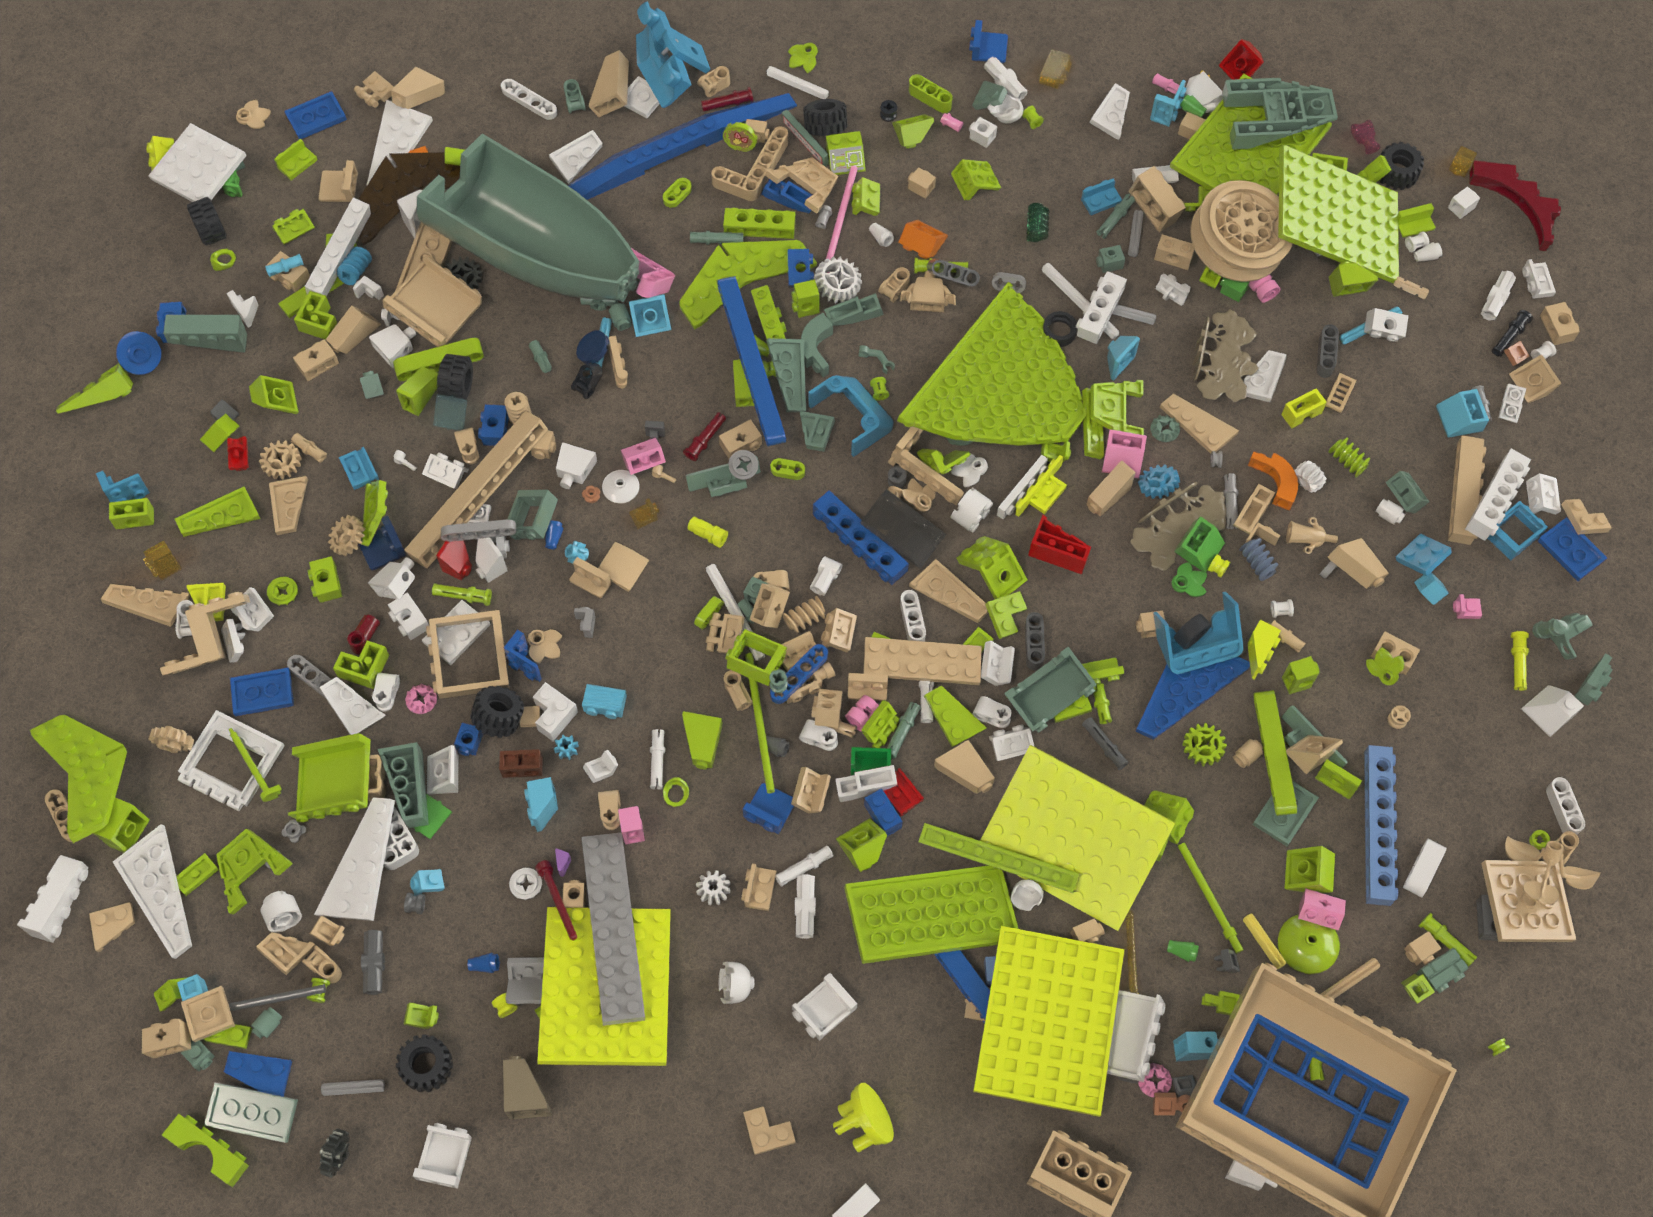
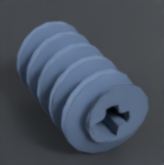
M1259 538L1245 543L1239 550L1243 551V556L1247 557V562L1251 563L1250 566L1252 569H1255V574L1259 575V580L1264 581L1276 573L1275 568L1278 566V563L1271 564L1274 557L1267 558L1270 551L1263 552L1266 545L1259 546L1262 541Z

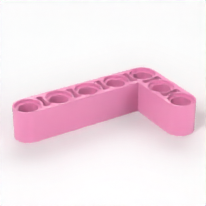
M632 249L640 261V272L637 276L640 282L636 290L637 294L645 298H651L668 293L675 277L674 273Z

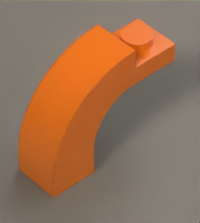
M1253 452L1248 466L1267 473L1275 480L1277 493L1272 504L1290 511L1298 491V479L1294 469L1283 457L1276 453H1273L1272 458H1269L1262 453Z

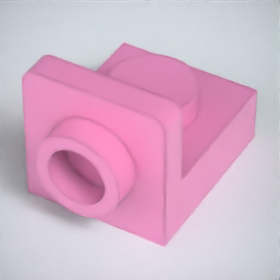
M1459 594L1453 602V611L1457 613V619H1480L1482 617L1480 599H1464V594Z

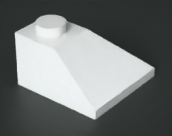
M491 538L478 539L476 552L478 568L476 572L481 579L485 578L489 583L507 572L503 555Z
M1548 685L1521 709L1551 737L1572 719L1584 705L1569 691Z

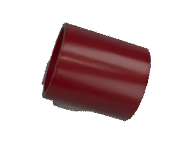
M364 615L355 631L348 635L347 641L353 653L361 654L367 640L370 641L380 625L379 620L374 616Z

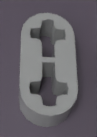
M998 272L992 279V286L999 291L1008 282L1013 285L1012 288L1016 293L1023 292L1026 287V280L1021 275ZM999 278H1002V284H998ZM1016 281H1020L1021 285L1019 287H1016Z

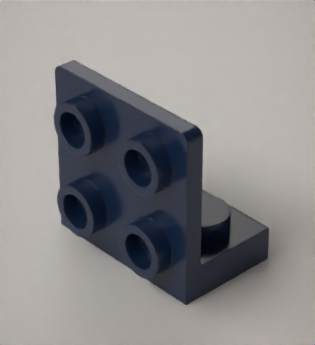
M388 516L381 519L383 526H381V529L376 530L369 547L359 544L371 571L406 556Z

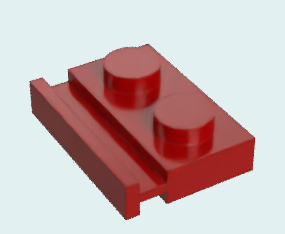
M899 768L895 772L897 785L884 790V793L901 817L918 803L923 802L924 798Z

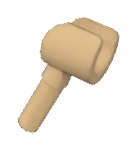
M657 465L653 467V477H662L675 483V478L662 472L663 466Z

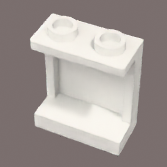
M829 973L824 977V981L800 1002L792 1005V1015L799 1023L803 1021L807 1026L805 1030L812 1038L817 1037L820 1041L857 1009V1003L832 974Z
M434 1123V1126L428 1125V1135L418 1168H415L413 1177L416 1180L458 1189L472 1137L467 1134L465 1129L455 1128L453 1131L446 1129L447 1126Z

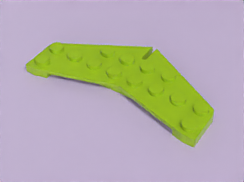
M799 240L722 243V247L728 256L718 245L680 299L681 311L694 330L706 323L709 317L723 305L717 280L735 276L739 289L753 281L788 273V249H807L804 244ZM814 258L813 264H810V269L817 266V262ZM798 264L796 270L802 272L806 270L804 264Z
M66 715L57 716L31 729L30 732L34 740L68 773L67 833L70 840L75 843L104 828L110 819L127 755L124 745Z

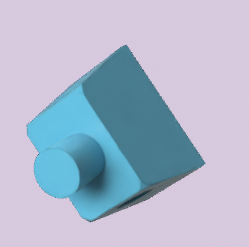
M1185 1032L1173 1041L1176 1062L1209 1059L1218 1041L1216 1032Z

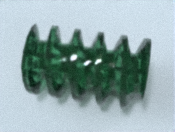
M1031 203L1028 206L1026 239L1030 242L1043 241L1049 236L1048 220L1050 210L1041 203Z

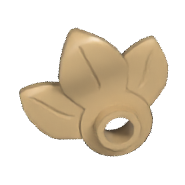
M253 100L237 111L236 119L240 124H247L250 128L260 129L265 126L264 121L270 116L271 111L266 108H260L258 101Z
M912 478L908 483V488L902 490L904 499L908 503L913 504L918 511L927 512L931 508L935 492L928 485L922 487Z
M551 629L545 632L533 630L528 635L531 659L535 663L540 664L544 657L550 659L560 657V649L556 643L562 638V635L556 630ZM537 637L541 638L539 642H535L534 639Z

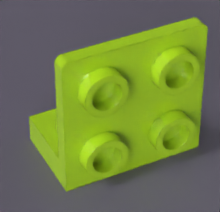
M962 159L951 172L964 200H970L979 189L1000 190L1001 188L987 161Z
M921 449L917 452L923 463L941 474L949 472L955 464L960 465L964 463L966 458L970 456L969 451L954 450L944 457L939 451L933 449Z

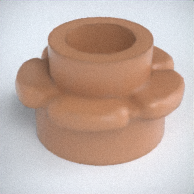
M587 486L582 492V497L586 502L595 503L600 498V490L594 486Z

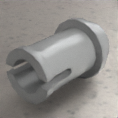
M822 205L820 208L819 216L815 223L818 228H826L829 216L832 215V208L830 206Z

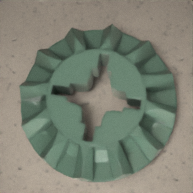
M1168 414L1166 416L1159 415L1151 423V433L1159 441H1173L1180 433L1179 423L1176 422L1175 417L1171 418ZM1169 424V428L1162 431V427Z

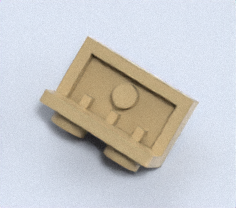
M810 631L781 644L787 647L785 660L782 663L787 672L816 645ZM816 651V657H817V656H821V657H822V656H823L822 651H821L820 653H818V652ZM804 663L800 666V668L809 664Z
M802 767L791 804L806 813L821 812L831 776L828 774L820 775L807 767Z

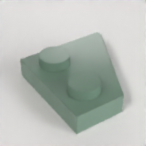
M983 81L972 106L975 110L987 108L989 104L992 106L1001 105L1008 91L1003 86Z
M800 411L807 449L824 452L835 423L834 417Z

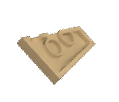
M307 476L269 483L274 526L277 535L296 532L308 482Z

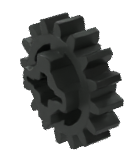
M459 256V261L453 258L452 264H446L453 276L464 280L471 289L479 288L478 283H482L481 276L483 275L482 271H480V265H475L474 259L469 262L468 257L462 260L461 256Z
M338 1128L333 1130L332 1135H329L325 1144L321 1147L319 1153L321 1154L320 1174L332 1178L342 1168L343 1163L349 1156V1143H347L349 1141V1133Z

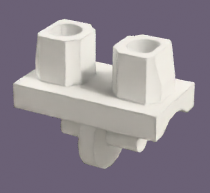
M1163 273L1155 289L1164 294L1163 299L1165 301L1170 298L1182 306L1190 292V286L1187 284L1181 285L1176 282L1175 276L1172 274L1167 276Z

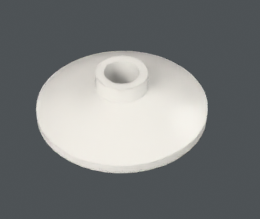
M616 470L605 477L602 490L608 500L614 503H626L634 499L638 494L639 481L634 474L631 475L627 470Z

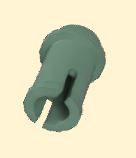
M748 599L741 600L738 606L746 616V621L755 623L750 620L753 606Z

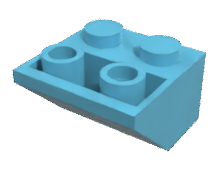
M1477 389L1459 392L1436 405L1448 438L1481 432L1489 422Z
M551 777L528 781V789H524L525 798L529 806L527 808L528 817L531 821V826H535L537 832L543 830L558 810L556 792Z

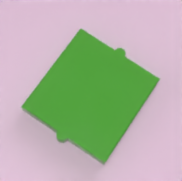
M426 794L429 825L413 828L416 832H420L431 839L452 811L443 806L441 801H436Z

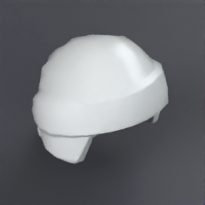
M1006 94L1001 105L994 107L989 104L987 107L994 117H997L1000 122L1005 124L1016 122L1023 115L1021 101Z

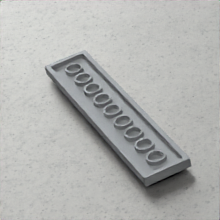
M622 832L582 837V847L602 1023L605 1026L645 1021Z

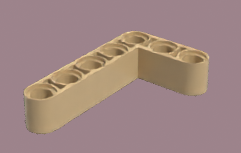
M779 126L772 131L747 176L724 167H715L711 172L712 185L716 189L748 201L756 200L769 179L765 176L766 170L775 169L788 146V130L785 127Z

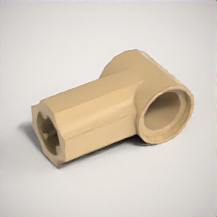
M732 670L726 672L724 675V686L737 711L749 708L753 702L741 680V675ZM732 679L737 680V683L730 684L728 682Z

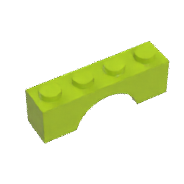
M178 1114L162 1136L183 1151L194 1145L207 1146L213 1155L211 1172L233 1187L249 1167L244 1162L246 1157L238 1151L234 1154L228 1150L230 1145L222 1139L215 1141L211 1138L214 1133L204 1126L202 1129H199L195 1126L197 1121L188 1114L186 1117Z

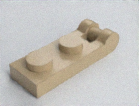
M610 336L608 348L616 385L618 388H625L627 386L628 373L626 370H623L625 369L624 358L620 357V353H622L621 343H617L616 336Z

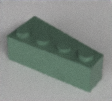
M166 315L163 334L170 344L245 352L247 332L240 315Z
M418 743L378 749L404 823L408 828L429 825L423 751Z

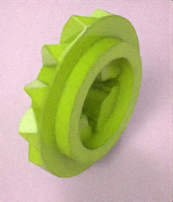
M289 577L276 578L267 588L269 600L278 606L288 605L298 595V586ZM278 588L282 590L286 589L287 595H280Z

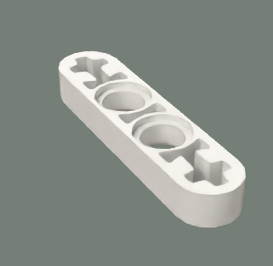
M512 79L502 81L501 89L507 97L544 119L552 120L557 116L556 105ZM521 93L527 94L525 98L518 97ZM534 101L540 102L538 106L531 105Z

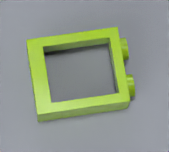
M744 629L741 635H737L733 649H729L726 654L727 669L769 686L770 674L772 671L778 670L785 660L787 647ZM745 646L772 657L765 670L738 659Z

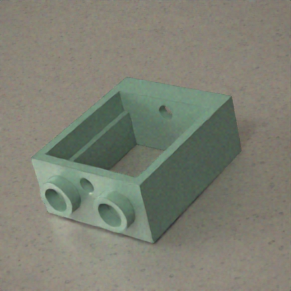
M518 490L507 519L516 522V533L510 535V537L516 540L544 539L558 499L549 490ZM530 506H539L533 525L523 526Z

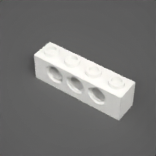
M1108 271L1104 277H1100L1097 284L1098 290L1093 291L1090 298L1091 303L1090 305L1087 304L1083 311V319L1079 318L1077 322L1078 337L1095 344L1098 343L1125 289L1127 279Z

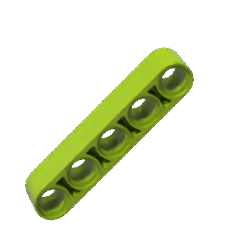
M469 338L399 357L393 361L397 379L399 381H406L422 367L431 368L438 372L441 361L446 354L470 357L472 362L479 361L484 357L480 340L478 338Z

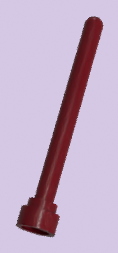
M541 861L535 866L538 876L545 880L570 940L574 941L577 939V933L552 878L553 867L550 861Z

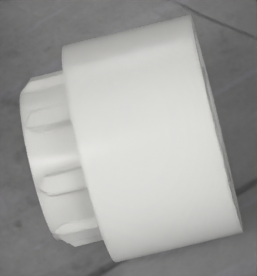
M284 891L271 893L263 901L261 914L268 930L271 932L285 931L295 926L302 918L294 896L286 894Z

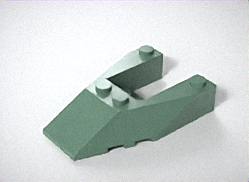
M1281 78L1226 80L1222 91L1224 107L1263 106L1266 121L1233 122L1230 132L1232 149H1250L1337 120L1338 118L1332 89L1314 85L1309 87L1299 85V82L1292 81V83L1281 81Z

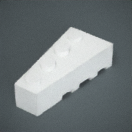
M60 855L47 875L48 883L39 888L37 901L35 904L30 903L26 909L29 912L25 920L20 919L17 925L30 936L53 943L55 938H58L61 934V925L70 914V906L79 895V887L82 881L86 880L89 867L81 861Z

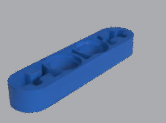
M821 644L814 645L786 673L787 679L794 676L798 679V682L795 685L788 684L787 689L782 692V697H775V692L770 689L771 700L776 704L784 703L826 662L828 658L827 648ZM816 651H817L818 653H820V652L822 651V652H823V656H822V657H821V656H817V657H816ZM808 663L811 665V669L805 672L800 669V666Z

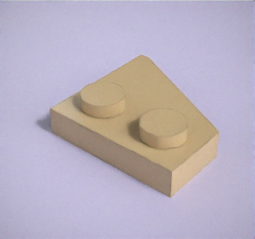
M271 932L256 947L259 952L287 975L314 949L315 944L313 942L298 941L297 938L284 937L281 934Z

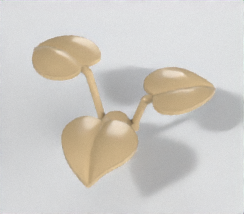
M1509 836L1506 839L1505 851L1512 861H1539L1543 856L1547 868L1542 884L1537 881H1528L1523 887L1527 897L1541 904L1551 905L1557 902L1559 898L1557 888L1546 885L1551 866L1559 863L1561 877L1566 878L1567 884L1583 890L1593 887L1600 876V872L1571 866L1564 867V854L1562 853L1564 847L1557 841H1548L1546 848H1542L1540 853L1532 845L1516 841Z

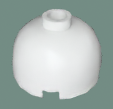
M723 962L722 965H725V968L720 969L719 991L722 988L724 991V998H720L723 1004L744 1001L750 994L751 989L754 988V978L751 977L750 971L745 965L737 962Z

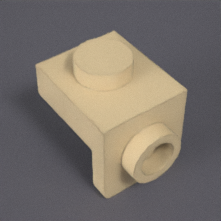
M321 915L309 934L329 946H334L335 943L339 944L343 939L345 927L338 926Z

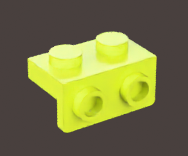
M152 136L150 143L148 142L146 151L150 156L148 164L151 170L156 167L172 147L174 139Z

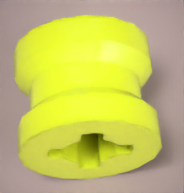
M1217 554L1211 562L1208 571L1215 572L1218 577L1222 578L1231 562L1221 559V556Z
M506 993L492 1001L493 1007L498 1010L499 1018L512 1014L518 1008L517 1004L506 1003Z

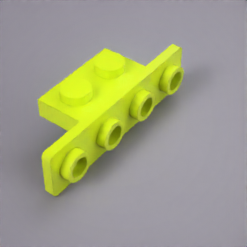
M1059 455L1057 459H1053L1048 466L1049 469L1039 475L1038 482L1028 488L1027 495L1018 500L1015 505L1016 516L1019 517L1029 504L1045 514L1065 491L1067 484L1054 477V474L1062 466L1063 456Z

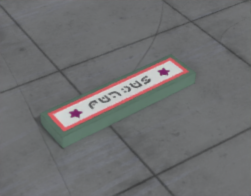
M787 109L783 111V123L822 165L827 166L829 164L828 153Z

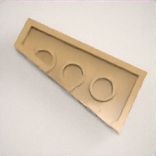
M1172 394L1160 405V408L1171 418L1175 417L1176 422L1210 454L1212 451L1216 453L1239 433V430L1175 394Z

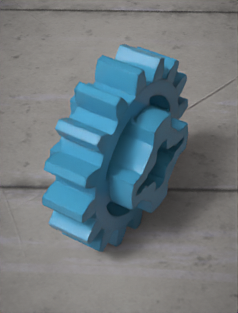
M1157 465L1156 468L1149 467L1150 471L1144 470V475L1139 476L1140 480L1138 483L1141 493H1145L1146 497L1151 495L1152 499L1156 496H1159V499H1161L1163 495L1168 497L1169 492L1173 493L1175 488H1179V475L1177 470H1173L1172 466L1167 468V465L1163 467Z

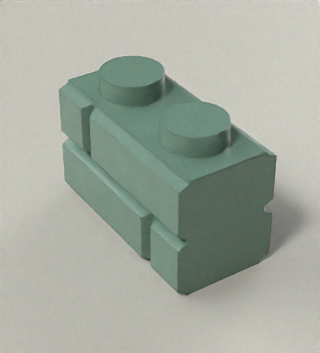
M1452 948L1422 967L1416 975L1420 976L1423 974L1432 989L1441 993L1449 987L1447 983L1454 980L1457 983L1465 977L1464 972L1468 970V966L1460 958L1457 951Z

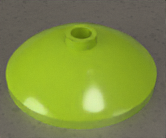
M1298 915L1289 918L1283 924L1278 934V949L1281 956L1291 968L1305 974L1324 972L1334 964L1339 955L1340 942L1335 929L1298 919ZM1308 937L1314 938L1315 943H1311Z

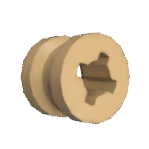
M1404 706L1394 707L1388 715V723L1395 729L1404 728L1410 720V711Z

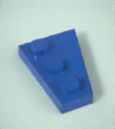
M229 1051L224 1073L260 1092L284 1097L292 1061Z

